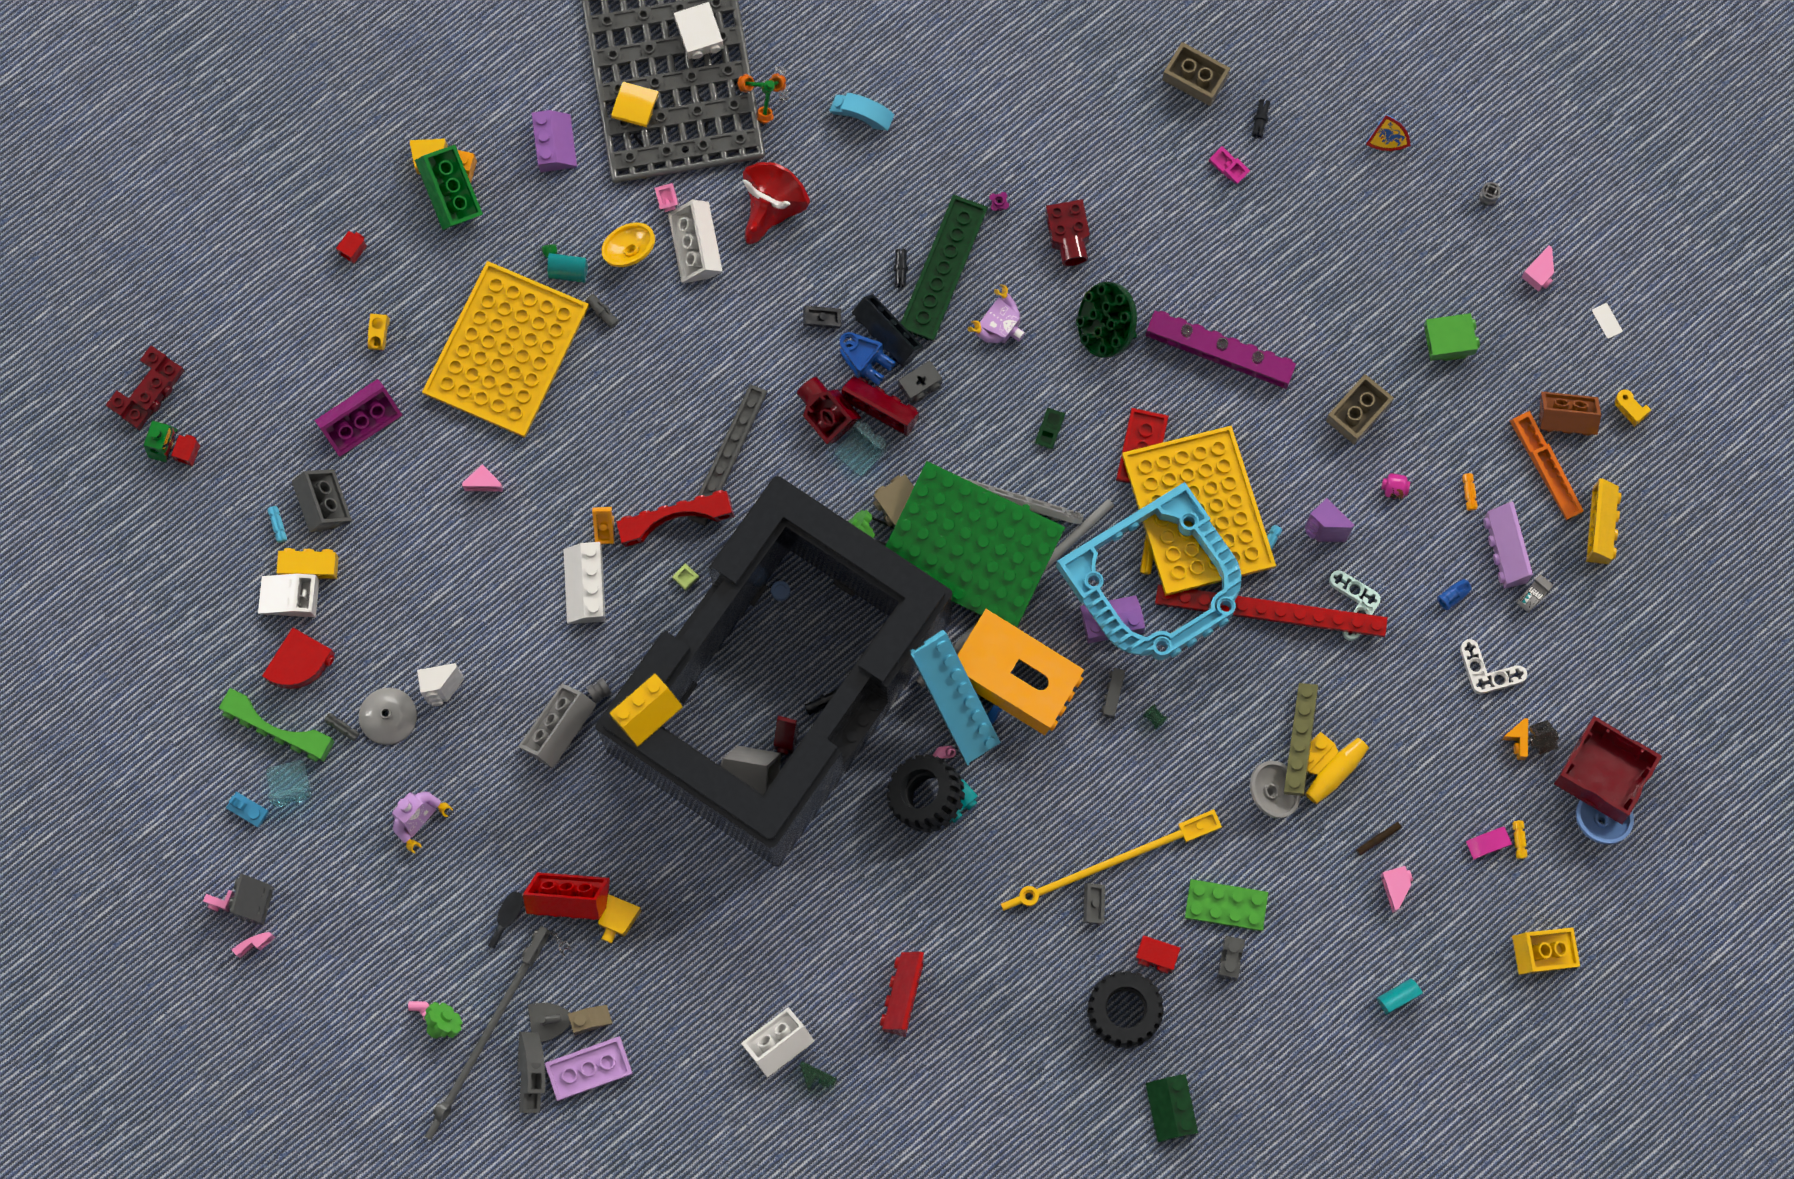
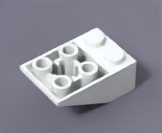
M312 574L262 576L258 614L316 617L319 590L318 577Z

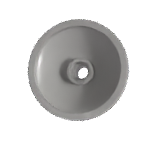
M381 688L372 692L363 701L359 711V723L364 734L373 742L382 745H393L405 740L412 733L417 721V710L414 702L405 692L396 688ZM389 711V715L385 717L383 712Z
M1266 761L1258 765L1251 775L1250 791L1252 798L1264 814L1273 818L1287 817L1297 809L1301 796L1284 794L1287 766L1278 761Z

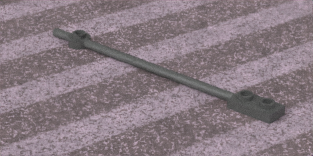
M540 926L539 930L536 929L531 938L533 941L522 953L523 963L447 1098L441 1104L438 1103L433 1110V1114H435L434 1121L424 1137L432 1140L440 1124L448 1117L453 1101L528 968L533 966L548 940L551 932L545 927Z

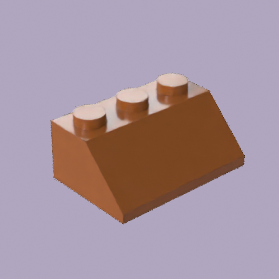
M1541 391L1540 429L1548 432L1562 431L1567 434L1581 433L1586 436L1598 435L1601 420L1598 397Z

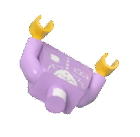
M1000 284L1002 292L1000 293L998 289H995L994 293L1002 296L1001 299L997 298L980 322L977 320L971 321L975 328L968 327V331L976 332V335L986 343H1006L1010 336L1019 342L1025 334L1024 331L1018 328L1020 313L1016 303L1008 293L1007 286Z
M410 792L405 798L399 800L398 806L392 812L394 817L393 831L404 843H407V850L416 853L413 850V846L416 845L421 848L419 842L410 838L436 811L435 808H438L444 817H448L444 812L445 809L450 808L453 811L448 803H440L441 800L429 792H421L416 795Z

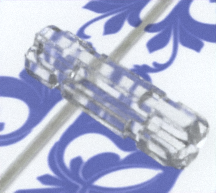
M784 66L775 67V74L783 75L786 79ZM787 81L785 82V89L779 90L780 102L789 100Z

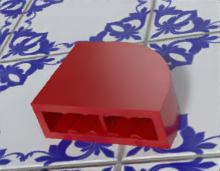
M292 627L262 677L280 688H301L314 682L321 676L327 666H331L335 659V653L332 649Z

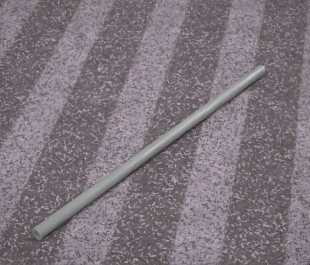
M1109 499L1055 548L1045 571L1114 506ZM975 625L953 645L957 654ZM920 676L916 682L923 687L925 682Z

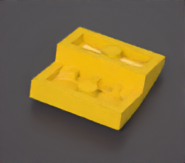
M623 82L615 101L611 118L647 127L659 91Z

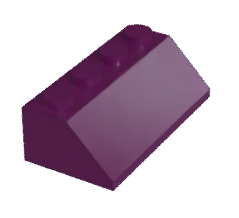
M377 379L314 421L340 457L401 417L402 413L383 384Z

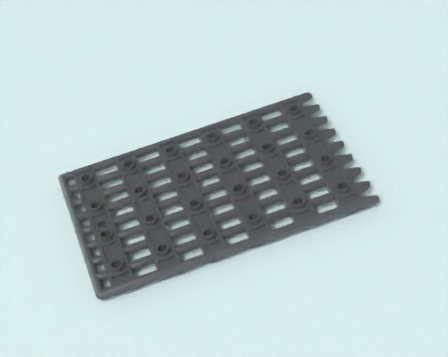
M582 0L611 181L613 183L758 160L765 157L760 121L757 120L758 110L754 88L748 91L746 95L736 96L734 82L738 81L740 76L744 74L751 76L738 0H675V2L664 3V0H656L657 5L646 6L645 0H638L639 8L628 9L626 0H619L621 11L616 12L609 11L608 0H600L602 14L591 15L589 3L596 0ZM709 2L723 40L724 48L721 49L723 63L712 65L711 56L708 53L703 55L705 66L694 68L693 60L688 59L681 36L670 37L668 23L675 22V12ZM733 12L735 26L724 28L722 14ZM660 25L662 39L652 40L649 26ZM642 28L644 42L633 43L631 29ZM624 31L626 45L615 46L613 32ZM606 34L608 48L597 49L595 35ZM739 46L741 60L730 62L728 48ZM684 55L687 69L676 71L673 57ZM666 58L668 73L657 74L655 60ZM648 61L650 76L639 77L637 63ZM630 64L632 79L621 80L619 66ZM612 68L614 82L603 83L600 69ZM623 82L659 91L655 103L656 110L652 111L647 127L611 117L608 118L606 103L616 101ZM727 83L729 97L718 99L716 85ZM708 86L711 100L700 102L697 88ZM690 89L692 104L681 105L679 91ZM672 92L674 107L663 108L661 94ZM751 114L753 129L742 130L740 116ZM733 117L735 132L724 133L722 119ZM714 120L717 135L706 136L703 122ZM696 123L698 138L687 140L685 125ZM678 126L680 141L669 143L667 128ZM660 130L662 144L651 146L648 131ZM641 133L643 147L632 149L630 134ZM623 136L625 150L614 152L612 137ZM687 147L689 151L684 153L682 149ZM757 148V152L746 154V150ZM739 151V155L728 157V153ZM720 155L721 158L710 160L709 156ZM702 158L700 162L691 163V159ZM684 161L683 165L673 166V162ZM665 164L666 166L665 168H654L655 165ZM647 167V171L636 172L637 168ZM629 170V174L618 175L619 171Z

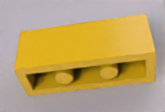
M285 548L284 551H278L277 574L316 575L318 579H337L339 557L336 552L330 549L314 552L313 549L295 551L292 548Z

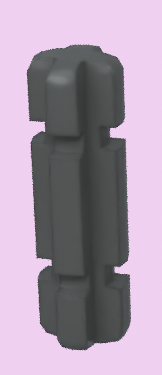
M332 713L325 717L324 721L328 725H332L334 729L344 736L347 735L350 740L355 741L358 738L359 733L355 729H351L349 725L339 718L337 719Z

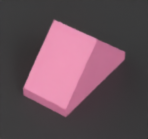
M483 464L462 483L465 491L503 492L501 483Z

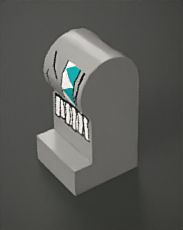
M1540 574L1518 600L1517 604L1529 613L1550 591L1553 584Z

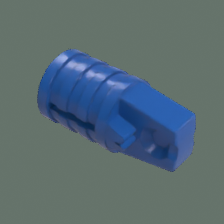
M1462 579L1437 596V600L1445 610H1449L1461 601L1472 590V587L1468 580Z

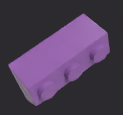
M552 110L532 112L540 172L577 168L571 115Z
M1326 498L1310 513L1305 526V532L1311 539L1315 538L1318 542H1346L1354 524Z
M1136 595L1109 600V603L1120 619L1132 632L1137 634L1144 633L1145 623ZM1080 606L1087 643L1109 640L1086 606Z

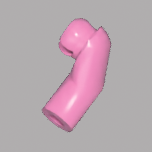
M949 745L941 746L935 750L933 756L941 759L952 758L956 755V749Z
M409 1001L408 1010L419 1011L425 1020V1010L428 1008L429 1003L425 1001Z

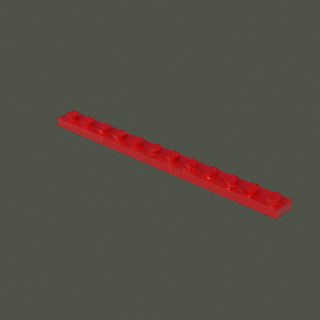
M1158 584L1155 605L1206 612L1209 610L1211 601L1217 593L1191 589L1165 596L1162 585ZM1237 596L1235 600L1236 608L1232 615L1384 638L1388 617L1243 596ZM1220 606L1223 611H1230L1228 606Z

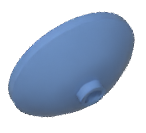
M1579 800L1576 807V820L1581 831L1597 843L1608 845L1619 843L1630 834L1633 828V811L1621 825Z

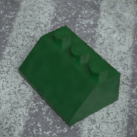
M1186 1074L1145 1083L1157 1142L1198 1134Z

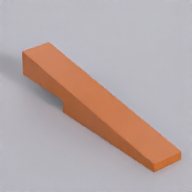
M1528 411L1510 420L1512 427L1565 519L1567 520L1583 512L1584 510L1551 446L1545 442L1531 412Z

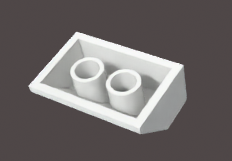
M456 663L417 670L420 692L429 705L432 704V706L443 705V702H447L464 680V676Z
M788 1007L741 1044L766 1077H769L801 1051L808 1048L814 1042V1039Z

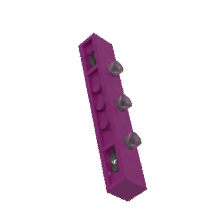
M1154 311L1146 331V337L1287 389L1296 363H1293V360L1290 358H1280L1271 351L1266 350L1264 352L1255 345H1246L1240 343L1236 338L1224 337L1218 331L1211 332L1202 325H1192L1183 318L1169 316L1165 311Z

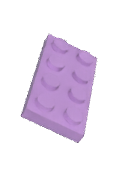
M620 1036L545 1063L557 1101L633 1075Z

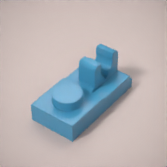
M238 792L231 797L226 809L257 828L261 826L269 813L268 810Z

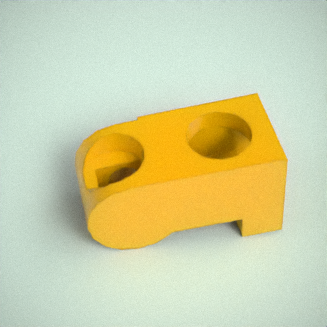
M370 313L368 349H385L387 329L390 323V318L387 315Z
M1629 390L1619 391L1615 398L1616 407L1634 427L1651 412L1647 405L1642 408Z

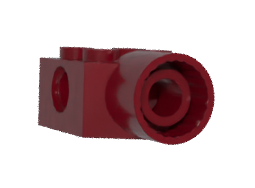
M1083 199L1046 205L1045 215L1052 248L1060 250L1062 264L1064 266H1076L1088 261L1085 244L1089 242L1090 232Z
M818 377L811 378L797 391V395L806 404L803 414L804 418L826 444L836 443L861 419L838 389L828 391Z

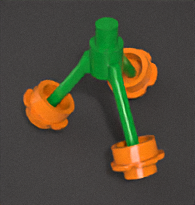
M776 73L765 83L754 82V79L748 74L740 76L737 84L741 92L746 93L756 86L761 87L763 93H765L764 107L758 109L757 120L763 124L772 121L774 116L772 115V110L768 108L770 94L772 91L779 92V90L785 89V77Z

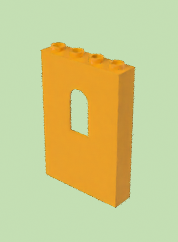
M985 609L957 654L977 694L1044 736L1049 730H1054L1058 723L1056 720L1057 716L1061 717L1067 708L1064 706L1065 702H1070L1075 694L1072 690L1074 687L1078 688L1084 679L1081 677L1084 669ZM1020 660L1043 674L1048 680V687L1044 690H1037L1011 674L1017 661Z

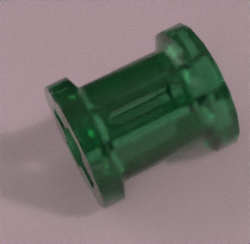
M1155 704L1143 714L1144 718H1148L1152 722L1155 730L1168 720L1167 716H1163L1157 710Z

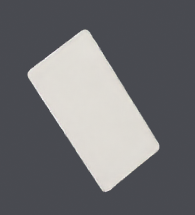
M1607 303L1592 309L1607 338L1622 332Z

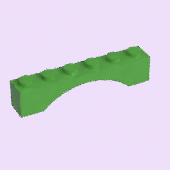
M229 688L219 706V709L223 712L222 716L230 720L235 718L240 721V725L248 729L252 726L257 729L256 732L264 737L270 735L274 737V742L280 745L286 743L291 746L290 749L298 754L302 751L308 754L307 758L314 762L318 760L324 762L335 742L331 737L316 730L291 732L273 727L257 714L251 700L246 695Z

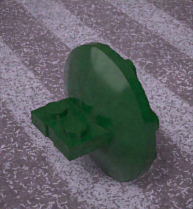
M1098 283L1085 293L1081 301L1076 325L1078 326L1081 343L1091 354L1102 358L1115 357L1121 354L1133 339L1137 338L1135 331L1137 311L1134 300L1128 290L1118 283Z

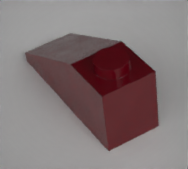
M782 716L777 717L773 746L778 753L788 755V753L792 754L794 752L799 734L797 720Z

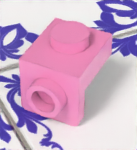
M673 183L655 188L659 209H664L665 212L675 210V206L679 205Z
M228 890L225 900L206 894L203 902L208 904L207 908L218 912L221 909L229 912V902L235 893Z

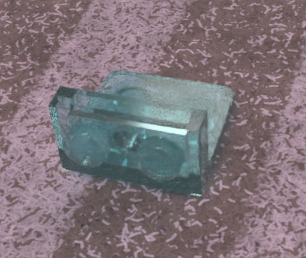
M858 420L853 425V432L835 450V456L858 476L862 477L887 451V445L882 436H876L871 432L872 429L865 422L862 424Z
M303 760L269 767L266 770L271 792L268 796L273 806L282 807L289 802H302L307 800L306 798L312 797Z

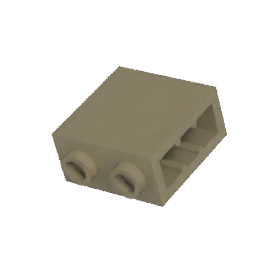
M906 474L896 476L890 481L891 484L886 487H879L874 494L873 505L878 512H883L885 515L883 518L889 527L893 526L895 528L914 488Z

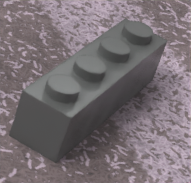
M1114 668L1110 672L1109 678H1111V682L1107 684L1108 694H1105L1104 697L1106 703L1102 705L1101 709L1104 717L1115 718L1126 670Z

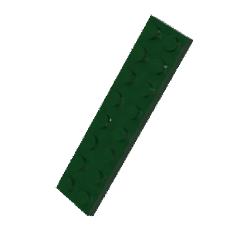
M953 194L901 321V324L911 334L932 342L935 341L988 211L987 206Z

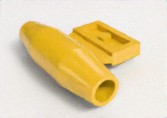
M1320 732L1311 741L1307 772L1317 776L1305 793L1307 798L1314 804H1318L1335 791L1358 766L1369 749L1367 744L1360 738H1356L1338 752L1335 743Z

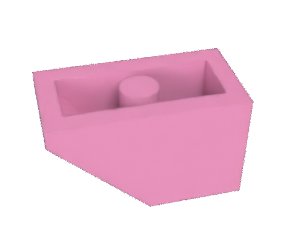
M1550 245L1525 270L1522 276L1538 292L1543 287L1546 289L1553 282L1551 278L1554 274L1552 247Z
M1405 866L1383 872L1380 875L1393 913L1397 912L1413 881L1410 870H1406Z

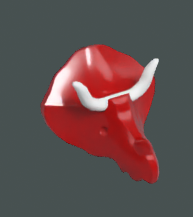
M759 162L746 167L743 171V182L751 200L750 217L745 230V242L749 245L757 243L772 226L781 223L788 217L803 212L810 203V198L803 184L790 170L782 165L772 162Z

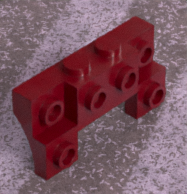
M150 346L140 359V362L149 367L150 371L132 395L128 398L116 390L105 405L139 431L150 416L159 410L161 402L171 394L172 387L185 371L183 367L153 346Z

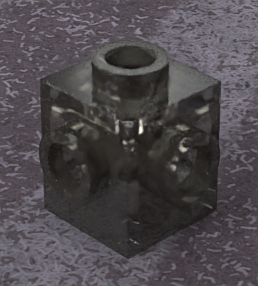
M1548 720L1529 726L1531 737L1529 738L1530 745L1533 749L1536 748L1540 755L1558 749L1557 740H1559V735Z

